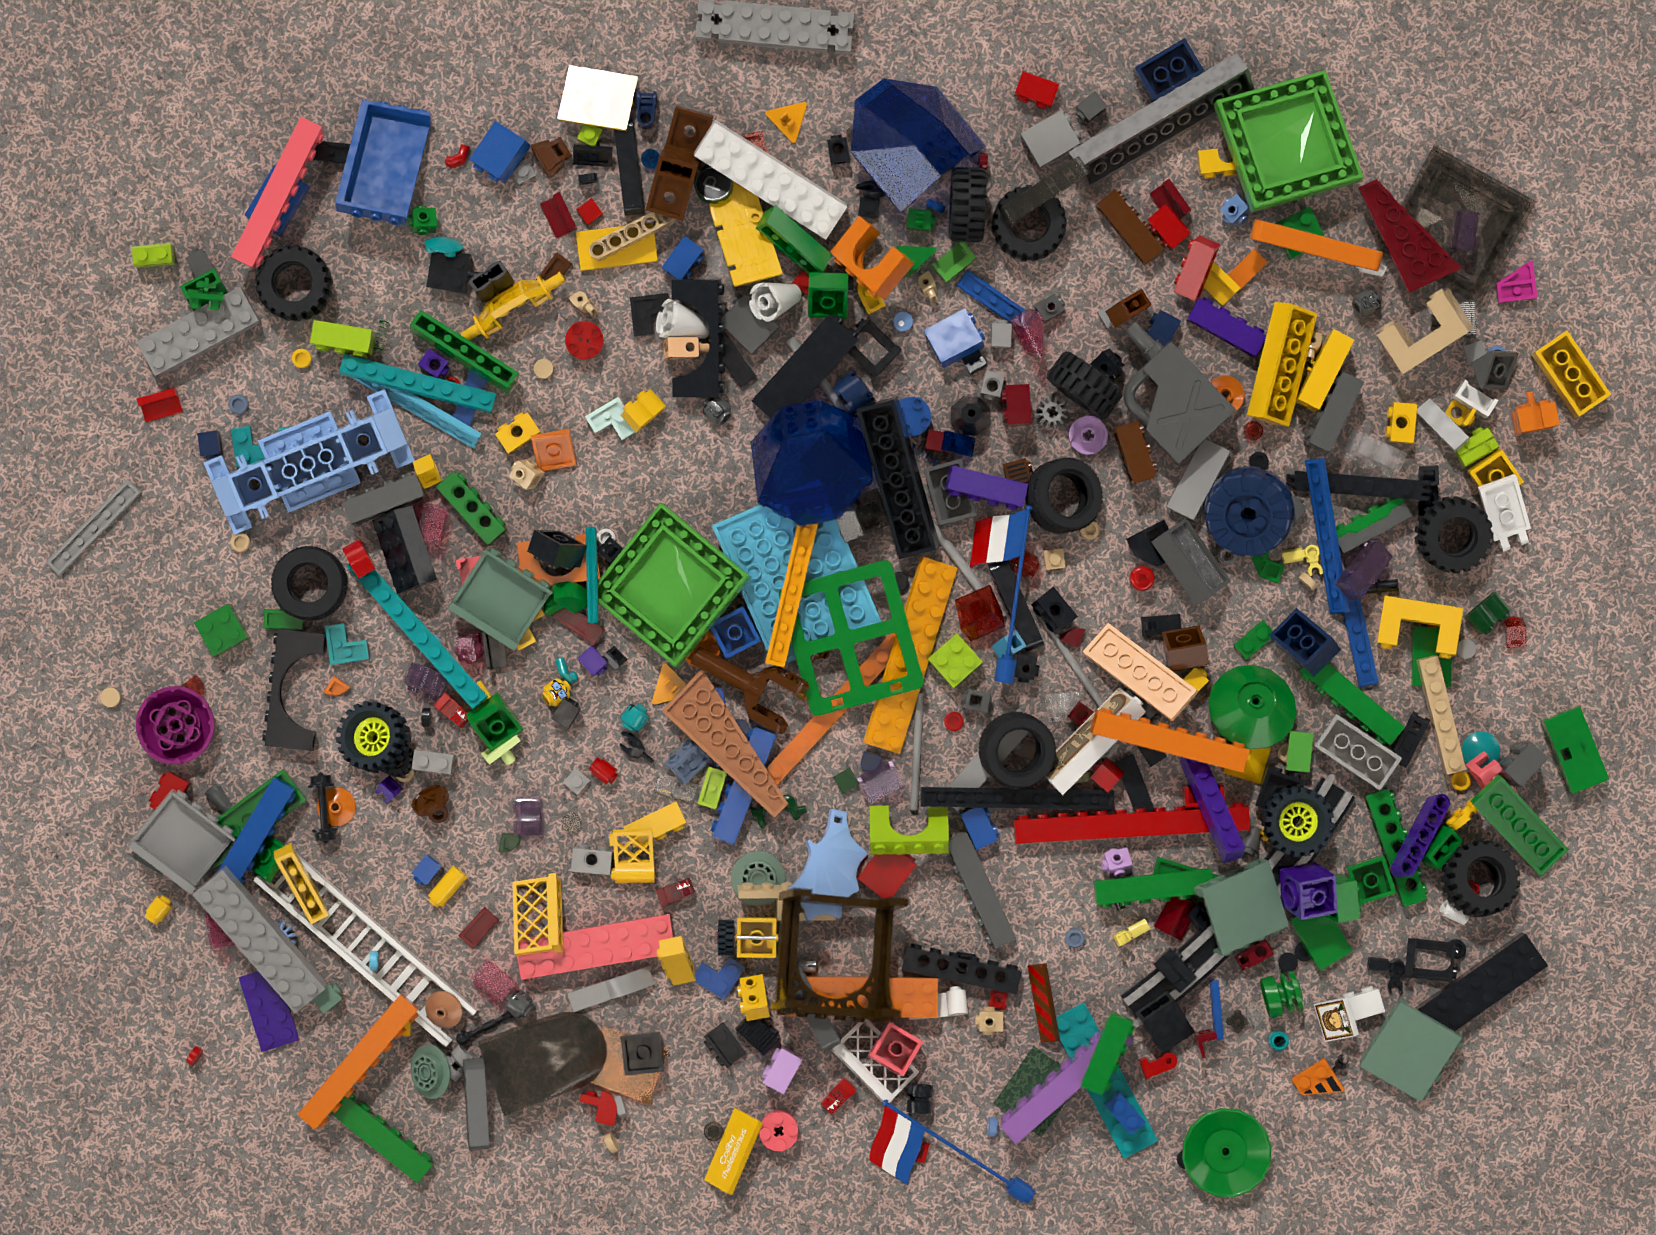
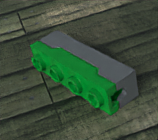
M1387 498L1384 500L1386 504L1380 507L1378 504L1367 509L1369 513L1366 515L1358 514L1350 518L1351 523L1337 525L1336 531L1340 553L1344 554L1412 517L1404 500L1400 498Z

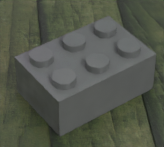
M962 459L923 470L939 526L977 516L974 501L969 500L968 496L961 494L960 497L949 495L950 491H945L949 468L951 466L964 468Z
M1516 742L1509 749L1511 753L1498 760L1502 767V771L1498 774L1510 785L1522 787L1549 758L1532 742Z

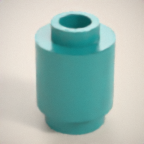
M1274 1030L1269 1033L1267 1042L1274 1050L1282 1051L1287 1048L1289 1038L1284 1032ZM1279 1036L1280 1042L1274 1043L1275 1037Z

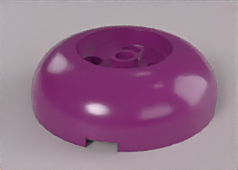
M169 686L153 692L144 700L136 717V732L142 748L152 758L166 764H183L196 759L207 749L214 734L215 722L211 707L200 694L186 687ZM170 708L176 709L177 713L175 716L169 715ZM189 716L194 719L192 725L186 723V719ZM178 721L179 725H181L180 728H175L174 723ZM163 725L168 728V732L165 734L160 732V727ZM183 734L185 741L179 742L177 739L178 735Z

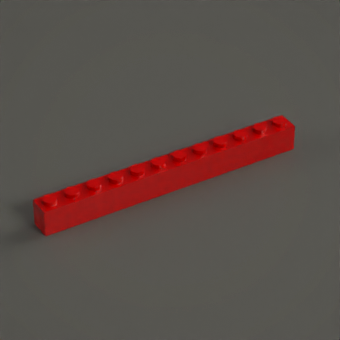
M1244 802L1232 803V807H1228V810L1237 830H1250L1249 806H1244ZM1173 806L1174 810H1166V807H1155L1154 811L1146 812V808H1137L1135 812L1127 813V809L1115 810L1114 814H1107V810L1096 811V815H1088L1087 811L1076 812V816H1068V813H1056L1057 817H1049V814H1037V818H1029V815H1018V819H1013L1015 844L1208 833L1210 831L1200 808L1185 809V806Z

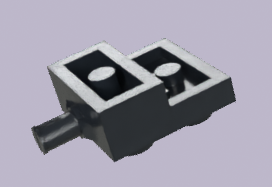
M456 252L455 257H447L444 253H431L426 287L466 294L468 281L480 272L471 271V254Z

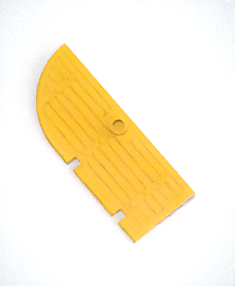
M733 181L732 194L728 199L716 204L709 203L715 227H723V230L717 231V235L727 266H735L736 268L730 271L734 287L779 276L783 273L773 243L756 229L763 215L758 196Z

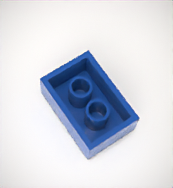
M275 165L246 211L245 216L250 219L276 167ZM301 180L297 184L299 188L296 195L291 196L288 202L290 203L286 214L283 213L280 218L281 225L279 229L273 232L279 237H282L311 188Z

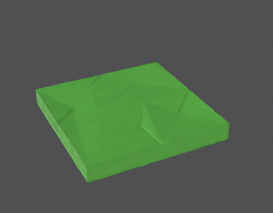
M1326 70L1216 100L1214 108L1251 213L1359 183L1364 178Z
M660 503L598 580V603L674 667L679 668L752 576L667 505Z

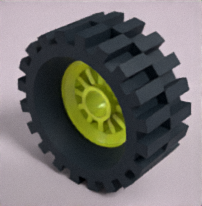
M365 701L363 705L356 704L353 706L354 711L348 709L345 712L348 717H341L339 721L343 723L342 728L337 727L336 730L337 733H340V737H336V743L342 745L338 747V751L345 754L342 758L356 768L373 773H379V771L387 772L389 771L388 766L391 768L398 766L395 761L399 760L402 762L405 758L401 755L402 752H408L409 747L405 746L406 742H411V737L406 735L407 732H410V728L404 725L407 721L404 717L400 716L401 713L392 707L372 701V703ZM375 734H377L378 738L375 742H373V737Z
M1292 786L1289 789L1283 788L1280 790V793H1274L1272 795L1273 799L1271 801L1268 800L1265 804L1267 805L1266 810L1262 811L1264 820H1261V825L1264 826L1265 830H1263L1264 836L1268 837L1267 841L1278 851L1294 857L1310 856L1312 852H1319L1321 846L1325 847L1328 844L1326 839H1331L1332 837L1330 830L1335 825L1332 822L1334 813L1330 811L1329 808L1331 806L1328 802H1325V798L1316 791ZM1296 816L1301 818V823L1298 826H1294L1292 822Z

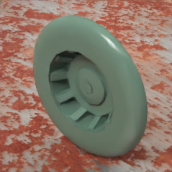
M761 851L750 852L742 856L734 865L731 873L732 888L737 896V885H742L743 877L746 878L747 882L754 885H761L765 882L781 885L786 879L784 868L779 860L773 855ZM758 863L764 864L763 868L758 867ZM755 864V868L751 869L749 867L750 865ZM766 867H769L771 871L767 872ZM746 869L749 871L747 875L744 874ZM771 874H773L774 880H770ZM740 898L743 902L753 906L767 905L776 900V898Z
M430 1044L419 1047L411 1061L412 1081L418 1092L428 1099H436L442 1096L450 1083V1066L445 1054L438 1047Z

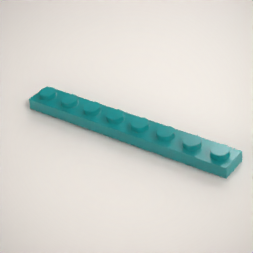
M346 354L343 356L339 370L340 375L490 414L496 397V393Z

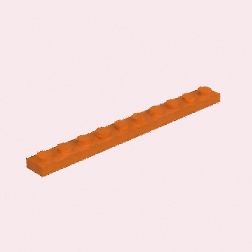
M895 633L889 634L860 666L862 678L866 686H869L887 666L896 637ZM849 680L834 695L850 691ZM842 698L831 700L833 707L844 704ZM848 708L820 716L815 715L766 768L776 785L780 783Z

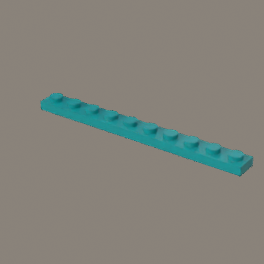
M350 563L346 566L473 710L488 698L487 694L376 569L358 578Z

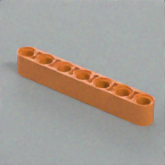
M1257 219L1254 220L1250 239L1373 271L1379 270L1383 255L1381 251Z

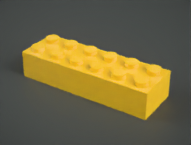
M1274 303L1247 416L1273 425L1290 426L1317 313L1291 303Z

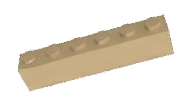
M1437 655L1417 659L1416 662L1443 772L1448 775L1464 771L1466 767L1439 658Z

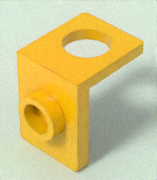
M1453 399L1445 414L1455 424L1464 428L1473 423L1476 418L1474 414L1477 409H1468ZM1453 407H1459L1462 410V415L1459 418L1451 416V409Z

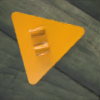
M801 102L768 110L765 112V115L792 143H795L807 103Z
M666 663L662 665L652 699V704L654 705L671 701L687 685Z

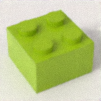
M958 633L928 658V661L952 688L957 686L983 663Z

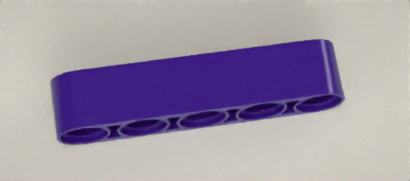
M1433 795L1424 802L1391 864V873L1394 877H1408L1415 873L1450 807V799L1447 795Z

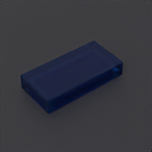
M944 431L941 450L972 457L976 438Z

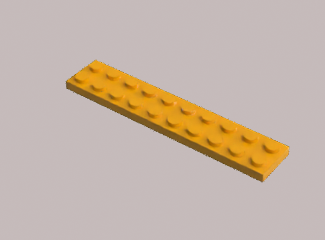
M920 556L904 609L924 678L929 662L928 658L931 656L958 568ZM897 635L882 682L907 675ZM901 682L890 684L891 691L901 689ZM920 689L876 700L863 743L900 754Z

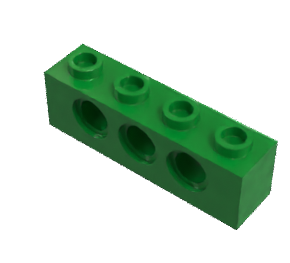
M453 471L436 487L486 544L490 546L507 531L504 528L506 523L500 516L495 518L491 513L493 511L492 507L486 501L482 503L479 500L480 494L474 487L469 488L465 484L467 479L460 472L456 474ZM459 487L465 490V495L462 498L455 496V491ZM471 502L478 504L476 512H469L468 505ZM485 516L491 519V524L488 527L481 525V519Z

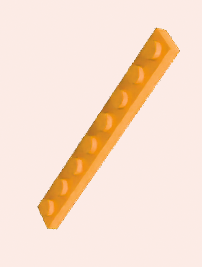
M805 510L800 511L765 663L785 667L821 514Z

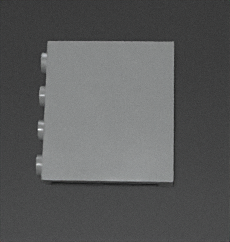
M172 788L129 841L128 848L188 893L192 894L196 889L195 885L230 842L235 841V836L233 835L234 831L227 825L221 826L217 823L219 820L211 813L207 815L202 811L203 807L195 801L191 803L186 799L188 796L179 789L175 791Z

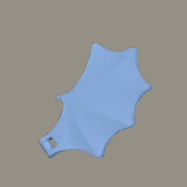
M829 810L825 834L817 844H814L811 840L806 841L809 851L806 865L802 874L788 889H813L812 894L849 897L851 894L859 891L856 879L857 869L860 862L867 855V852L851 837L846 819V811ZM834 817L840 818V823L834 822ZM801 903L806 921L812 920L819 915H831L837 919L842 917L843 906Z

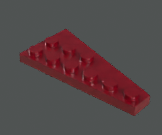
M1377 179L1358 188L1408 294L1462 268L1421 224L1393 198V195Z

